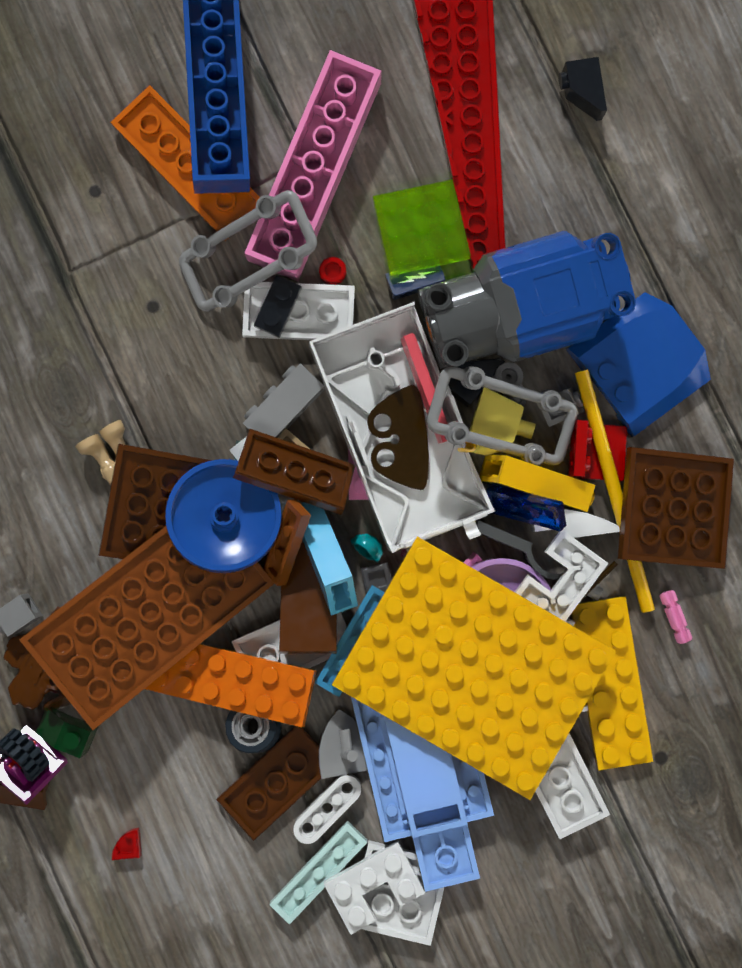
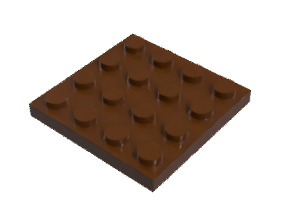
M118 444L98 555L124 559L166 526L167 501L175 484L193 467L212 460Z
M628 447L626 452L618 559L725 569L734 459Z

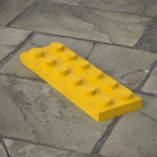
M626 596L581 602L571 613V618L575 622L574 627L616 651L586 703V706H588L587 715L596 769L600 771L653 762Z

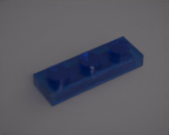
M492 485L486 490L495 510L492 514L556 531H561L567 526L562 501Z

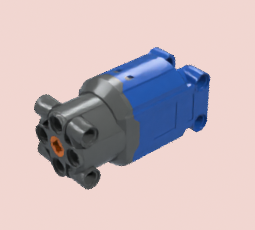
M560 231L483 254L472 270V273L418 290L419 304L423 311L424 327L429 342L432 343L434 357L440 369L460 366L465 362L492 354L514 363L595 338L605 319L627 316L633 312L636 306L630 272L625 261L621 242L612 233H604L582 241L567 231ZM602 239L606 240L610 245L608 254L604 243L601 241ZM618 296H621L625 301L622 311H619L620 300Z

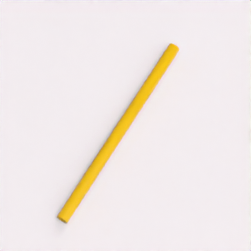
M587 369L575 373L589 421V427L592 428V437L615 520L620 528L623 492L589 370ZM627 560L641 612L645 613L655 610L642 561Z

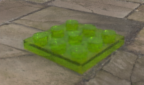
M453 179L373 196L390 276L470 259L471 254Z

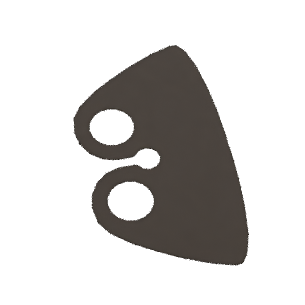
M409 385L381 401L368 415V428L374 436L390 438L391 435L395 434L400 439L397 444H392L391 442L377 444L371 453L372 467L382 476L401 485L424 490L428 479L429 467L426 420L420 393L415 385ZM386 414L390 417L391 426L387 431L382 432L374 427V419L377 415ZM383 449H389L394 454L393 464L387 467L381 466L377 461V454Z

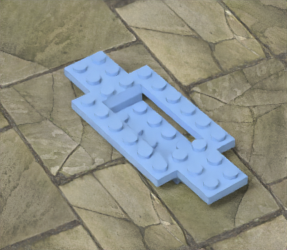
M351 697L384 842L412 836L425 892L480 879L467 822L494 816L484 773Z

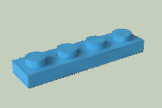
M373 585L370 587L339 640L337 654H331L315 682L337 697H340L342 691L332 686V682L384 594V591Z

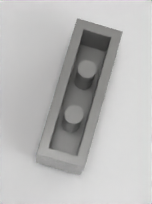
M301 363L297 367L292 365L282 375L284 379L278 387L273 385L263 395L265 400L260 406L254 405L244 415L246 420L243 424L248 429L278 438L285 428L288 429L322 394L325 386Z

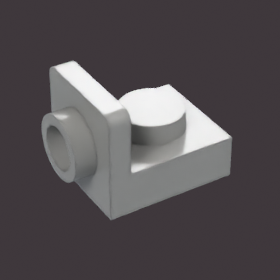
M571 387L559 392L562 399L575 404L578 414L585 412L579 390L576 391L575 387ZM559 409L555 412L542 411L549 427L564 421L567 413Z

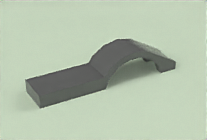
M479 520L476 521L481 535L523 552L527 564L541 574L542 577L559 580L564 573H549L543 570L534 560L531 552V542Z

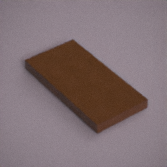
M249 429L233 478L341 515L345 508L355 465Z
M301 543L286 585L281 586L280 654H337V614L331 616L305 544Z
M294 726L216 800L254 841L321 779L319 768L320 745L304 727Z

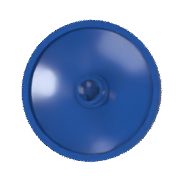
M218 459L193 467L178 480L167 501L166 526L174 547L184 559L206 571L231 573L254 565L270 551L280 531L281 504L278 494L234 479V473L238 464L237 460Z

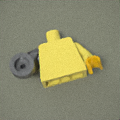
M511 362L504 363L495 371V379L523 387L521 385L523 372L517 364ZM484 387L480 393L469 431L514 443L516 435L531 439L536 424L521 419L526 400L502 393V396ZM466 442L465 448H458L459 452H472L485 456L501 452Z

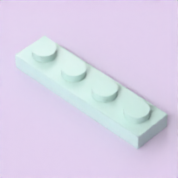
M347 820L270 901L269 905L290 925L325 888L324 881L338 874L366 845L367 839Z

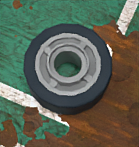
M232 710L228 713L225 723L229 742L237 750L245 753H259L270 749L279 739L282 729L281 722ZM252 719H256L259 725L257 732L254 734L250 732L248 726Z

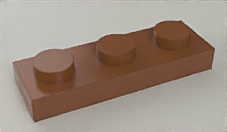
M296 499L287 500L281 516L278 537L269 551L264 566V571L277 586L286 585L311 517V514Z

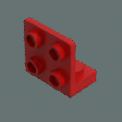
M576 420L570 440L568 476L581 479L604 480L592 437V428L588 424L589 421ZM604 425L619 481H623L627 427Z

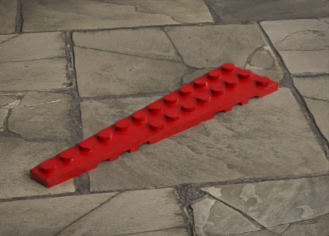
M413 0L470 265L473 270L483 254L505 248L493 0Z

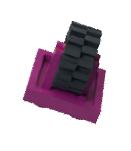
M27 725L21 731L13 728L0 740V783L25 805L68 763L67 758L50 746Z

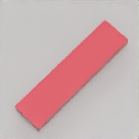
M410 333L403 336L400 341L428 414L435 388L415 334ZM441 409L438 422L448 425ZM435 433L438 444L447 441L444 435Z

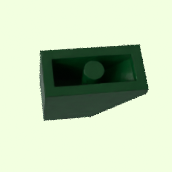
M55 709L44 711L36 733L54 749L80 759L88 753L98 727L92 730L86 721Z

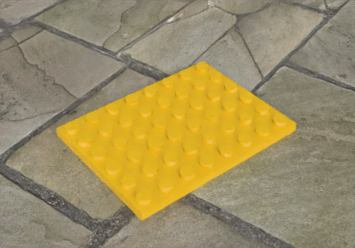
M417 536L332 682V686L531 800L616 651Z

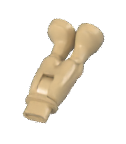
M117 420L100 430L99 433L102 438L110 445L115 454L117 453L118 444L125 445L123 439L125 427L121 420ZM92 435L79 442L75 447L80 454L91 455L100 465L102 477L111 486L115 461L109 455L100 435Z

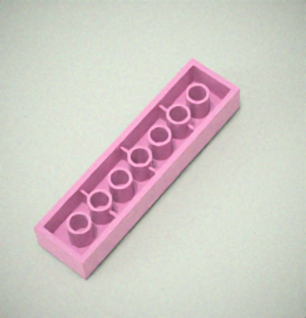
M332 50L329 51L269 193V196L275 197L286 190L295 192L303 205L316 238L381 85V70ZM289 202L281 206V211L276 218H261L258 220L244 253L249 262L266 267L278 260L279 253L283 248H298L306 243ZM309 255L304 257L300 268L296 270L283 269L278 274L299 281Z

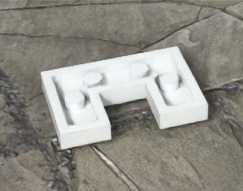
M561 529L544 552L567 568L551 590L527 574L515 590V593L566 621L608 565V562Z
M398 840L324 881V886L351 935L376 921V917L364 894L380 885L388 883L400 907L425 894V889Z

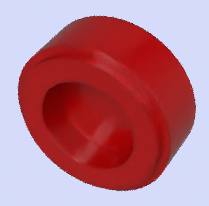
M328 257L323 260L319 267L322 281L327 285L341 284L347 274L345 263L337 257Z

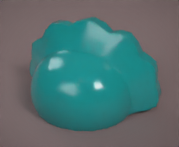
M365 533L362 535L358 534L351 539L352 545L363 557L375 562L380 560L383 554L382 544L378 542L376 537Z

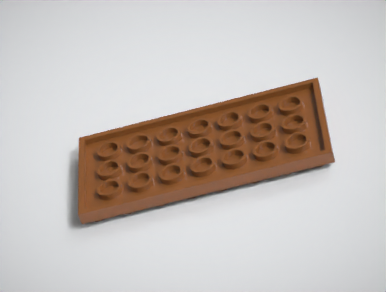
M165 526L19 640L90 728L94 730L275 583L258 562L246 569L231 573L210 572L194 566L176 550L170 539L167 526Z

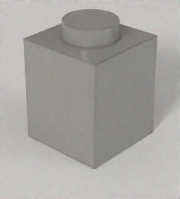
M28 593L17 596L0 608V632L6 634L7 637L18 634L43 617V614Z

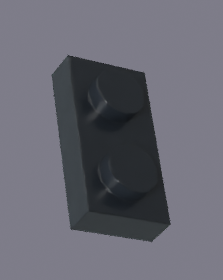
M276 275L254 323V327L280 338L302 290V286Z

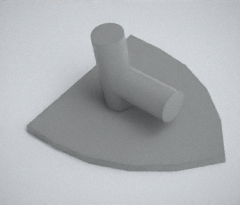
M340 709L329 720L321 737L319 746L321 779L368 770L357 722Z

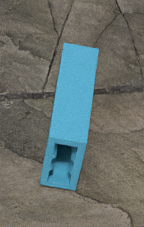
M302 502L301 505L311 514L303 542L331 616L358 606L352 574L325 510Z

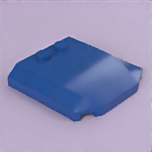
M646 292L636 298V306L631 314L609 318L601 324L594 339L574 344L567 349V352L582 371L589 370L591 380L617 413L615 416L621 424L627 427V432L631 437L636 436L711 380L705 348L672 305Z

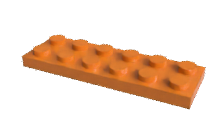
M150 85L110 122L216 232L256 208V202L260 197L251 187L250 192L194 194L190 125Z
M199 644L145 689L289 725L305 727L317 671Z

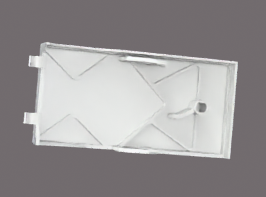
M414 302L309 341V348L387 549L391 553L405 548L408 553L417 536L427 540L460 526L464 527L469 540L481 536V533L475 521L495 512L469 452L458 451V448H465L466 443L454 445L446 441L438 444L435 433L428 428V414L423 401L429 452L428 479L424 490L413 489L382 476L372 467L371 453L373 448L382 442L397 444L400 439L395 434L391 435L390 438L374 436L368 428V415L377 404L398 390L409 385L417 387L400 339L410 333L415 334L435 389L440 375L414 307ZM448 385L442 406L448 424L453 421L463 423L454 396ZM379 414L375 417L374 427L377 430L384 432L390 428L391 419L388 415ZM383 449L378 452L377 461L381 466H390L394 462V454L389 449Z

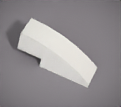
M551 508L528 510L531 532L559 529L560 531L562 529L573 538L620 532L618 525L584 512Z

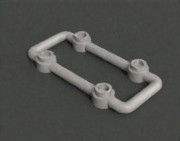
M286 190L275 197L269 195L261 196L256 202L255 209L211 236L198 235L194 237L191 242V248L181 254L179 266L193 299L200 310L208 312L217 307L229 308L236 303L239 294L281 270H296L300 268L304 257L316 249L317 238L298 195L293 191ZM289 202L306 243L298 248H283L279 253L278 260L233 286L220 285L216 287L213 291V297L206 301L190 261L196 257H211L216 250V245L261 218H276L281 211V206Z
M450 366L442 370L439 375L427 416V425L432 432L444 435L445 439L454 445H462L465 442L519 456L522 461L537 466L542 463L555 466L560 464L565 458L578 410L574 403L562 399L561 395L555 390L545 389L538 392L485 376L484 371L479 367L469 366L461 369ZM450 379L460 380L467 389L477 390L485 387L535 402L542 411L555 412L558 409L566 411L554 455L546 453L542 446L535 443L521 446L469 431L468 427L461 422L453 421L448 425L438 422Z

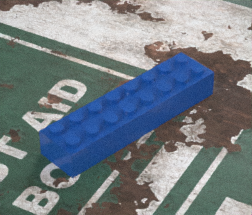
M183 0L194 194L250 192L239 0Z

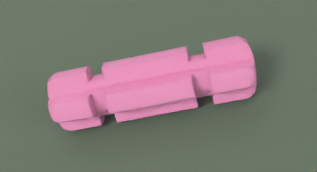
M668 590L662 592L659 597L662 605L666 606L664 610L671 628L675 630L673 634L676 642L684 644L691 641L692 635L690 630L686 628L687 622L680 604L676 602L678 598L675 591Z

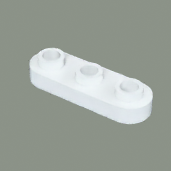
M346 774L338 776L296 819L293 831L298 841L304 844H311L317 841L359 798L361 783L355 775ZM350 783L353 788L351 791L346 792L342 789V785ZM325 803H330L333 809L325 811L322 806ZM305 823H311L313 825V829L311 831L304 830L303 825Z

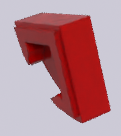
M139 828L131 829L119 838L112 852V860L141 857Z

